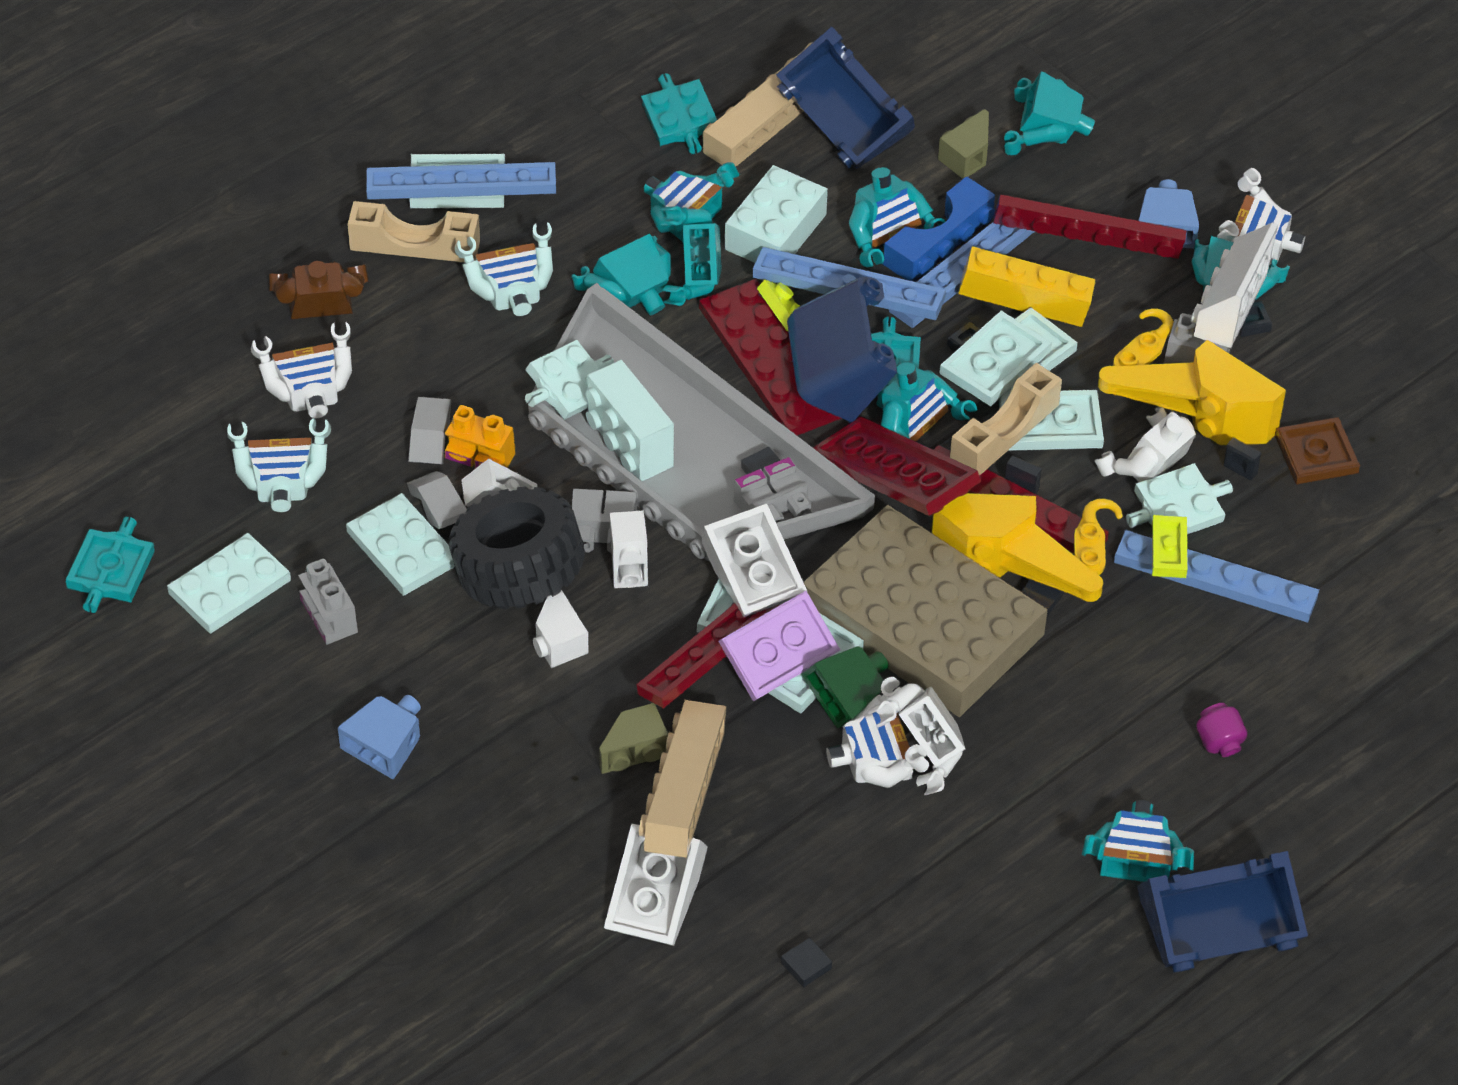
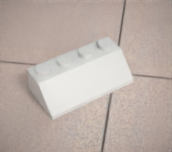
M1272 222L1235 239L1230 250H1224L1220 266L1214 269L1210 282L1211 286L1206 285L1201 304L1197 303L1191 320V322L1196 323L1194 337L1209 340L1229 348L1232 347L1268 274L1278 224Z

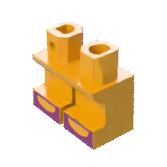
M464 405L458 407L452 422L445 432V435L449 436V444L445 449V458L470 467L475 463V468L487 459H490L507 468L516 454L513 427L504 425L503 418L490 415L482 418L476 416L470 407Z

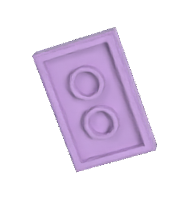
M807 591L718 641L753 701L803 673L818 661L840 651L839 646Z

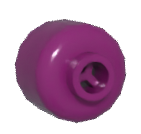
M1218 703L1204 709L1200 713L1201 718L1197 721L1196 729L1207 752L1212 754L1221 753L1222 757H1229L1242 749L1240 744L1246 740L1248 733L1236 708L1226 706L1225 703Z

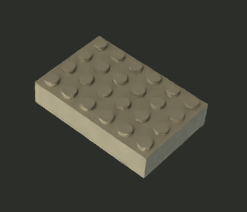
M889 505L883 508L803 582L818 612L864 640L863 650L868 656L876 651L881 652L888 661V669L910 684L919 685L924 690L932 687L945 707L958 717H961L1045 634L1046 608Z

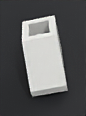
M644 510L610 513L614 588L648 586L647 534Z

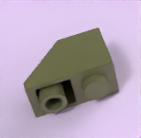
M984 109L976 115L968 117L964 123L953 130L945 132L940 137L938 160L962 179L966 176L969 177L986 166L989 112Z
M654 703L620 713L599 748L600 771L602 774L611 771H621L629 766L646 761L653 762L661 758L662 752L666 753L668 733Z

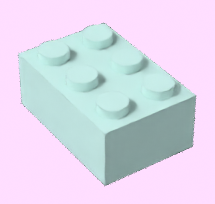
M773 165L725 223V250L756 263L762 247L795 254L826 216L828 188Z
M619 360L589 374L588 390H586V398L588 400L587 421L593 430L597 429L603 436L607 448L610 451H615L620 457L622 466L641 481L674 467V423L626 364Z

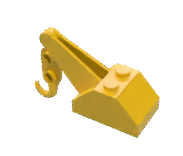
M1152 308L1140 313V319L1157 317L1163 324L1156 330L1138 335L1115 356L1113 366L1103 367L1099 372L1098 388L1102 392L1192 415L1194 429L1219 445H1227L1233 437L1245 444H1266L1275 436L1276 428H1279L1286 390L1209 340H1206L1195 350L1194 361L1191 363L1149 365L1162 353L1174 323L1171 315L1161 309Z
M967 493L957 497L945 505L941 511L932 515L931 533L999 578L1009 571L1064 591L1084 601L1094 602L1102 595L1103 579L1100 574L1104 571L1106 563L1105 533L1096 519V512L1104 508L1112 510L1117 519H1121L1123 515L1118 504L1111 500L1095 499L1090 501L1084 507L1082 519L1074 533L1073 555L1035 524L1036 496Z

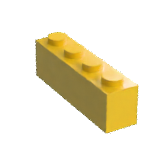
M972 246L963 270L958 294L1023 312L1032 307L1045 318L1082 327L1092 301L1095 279Z

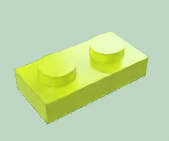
M764 280L757 290L786 331H788L787 318L800 305L796 304L792 296L794 294L788 286L781 282L776 284Z
M1153 515L1152 576L1186 578L1188 570L1187 517Z

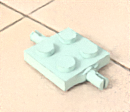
M575 340L530 362L525 370L535 381L537 390L526 394V403L530 402L528 405L534 407L543 401H547L555 407L564 420L587 409L586 390H588V375L613 364V358L610 359V355H605L595 361L589 356L578 340Z
M1195 463L1136 483L1134 492L1142 503V510L1127 514V523L1129 527L1133 528L1145 522H1149L1152 525L1153 515L1187 517V534L1223 522L1225 518V513L1218 503L1217 497L1232 493L1231 483L1229 484V480L1209 485L1204 480Z

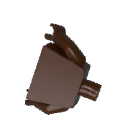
M314 261L310 265L295 267L291 278H288V273H269V291H274L281 303H290L292 319L352 314L351 297L359 296L362 293L364 283L369 282L365 264L347 267V272H344L340 263Z

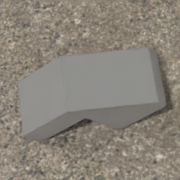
M418 397L411 427L409 462L443 464L445 432L450 424L451 399Z
M436 471L407 483L410 494L422 501L431 526L438 529L456 523L461 514H466L467 509L447 475Z

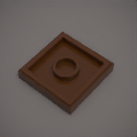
M1339 417L1276 428L1275 437L1296 484L1359 473L1360 464Z

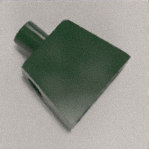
M856 646L818 661L801 675L838 729L856 717L881 692V685L884 680L880 673L888 669L889 665L886 657L881 652L876 651L867 656L860 646Z

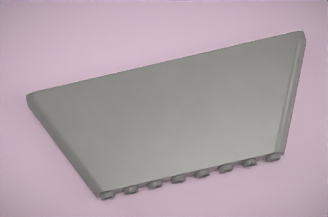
M598 283L587 289L555 350L578 340L589 356L595 361L605 355H610V359L613 358L614 363L622 360L674 423V467L644 481L639 480L632 472H629L622 466L620 457L616 452L610 451L607 448L600 432L597 429L593 430L586 418L588 408L564 420L555 407L547 401H543L534 407L529 406V421L534 428L542 430L550 436L558 447L565 448L575 456L582 466H587L594 471L603 483L610 484L617 491L637 492V506L644 510L645 515L651 521H656L663 526L675 540H680L687 545L696 557L710 561L702 545L704 526L742 513L741 509L734 502V479L747 475L741 468V460L768 446L780 460L787 457L792 459L796 465V474L802 482L805 481L808 484V498L812 505L810 514L794 518L791 513L783 515L784 521L776 523L784 540L863 518L874 509L875 495L605 288L600 287Z

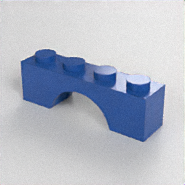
M966 176L946 193L945 216L948 220L942 225L931 229H914L905 226L885 242L883 265L905 280L915 282L921 276H925L941 259L948 258L962 242H967L976 230L991 222L995 214V194Z

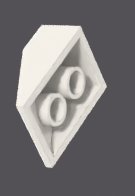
M767 504L704 526L702 545L715 573L743 617L787 602L807 591Z
M631 824L604 929L674 946L699 882L708 847L701 840L693 838L687 858L645 852V837L639 836L640 825Z

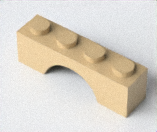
M354 201L348 221L350 250L465 262L463 258L456 255L455 245L459 240L461 248L464 251H470L467 239L472 237L476 242V249L472 253L475 260L480 243L479 214L447 211L446 215L437 223L421 226L399 220L391 214L385 204Z
M1035 363L1015 381L1006 402L992 418L983 423L972 418L952 436L950 458L978 470L980 476L1059 406L1062 379L1038 363Z

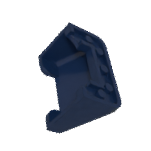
M831 27L776 74L777 80L780 83L776 88L787 101L792 98L840 151L837 156L848 169L852 165L858 169L909 134L915 128L914 118L904 106L898 107V102L894 98L891 99L855 59L853 52L847 49L841 42L842 37Z
M859 277L797 307L787 318L795 380L799 395L808 404L850 422H853L897 373L892 349L886 344L872 341L867 306L869 304L878 305L884 299L883 285L875 278Z
M1288 851L1270 854L1269 858L1253 859L1242 864L1181 876L1180 874L1173 875L1168 879L1167 875L1149 878L1137 886L1140 901L1165 967L1172 966L1173 973L1195 968L1194 962L1235 953L1275 945L1277 952L1299 947L1297 940L1308 937Z

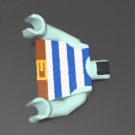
M547 222L548 233L540 236L536 232V223L534 224L532 235L538 242V248H535L534 243L476 254L475 260L472 255L476 249L475 240L472 237L467 239L470 251H464L458 240L455 245V253L465 261V264L462 265L470 289L486 301H491L497 310L512 308L516 316L527 315L532 309L531 304L537 303L540 300L539 291L547 287L553 272L551 247H548V240L552 232L551 225Z
M313 418L310 421L309 430L315 436L314 443H312L311 438L248 440V446H245L244 440L247 436L246 424L242 422L244 432L241 436H234L231 433V425L229 424L227 435L235 445L232 453L236 474L249 490L257 492L259 501L271 502V508L274 511L286 512L291 508V501L306 498L308 488L314 487L326 470L327 444H324V439L331 432V426L326 419L325 429L319 433L315 432L316 420Z

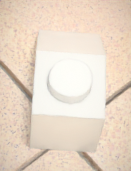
M487 459L462 479L463 498L467 507L473 503H480L482 498L489 494L491 496L499 494L500 490L509 489L511 491L517 490V487L524 486L529 489L537 487L536 483L490 459Z
M562 590L554 597L550 595L546 598L536 621V638H533L534 648L538 656L545 657L551 668L588 654V631Z

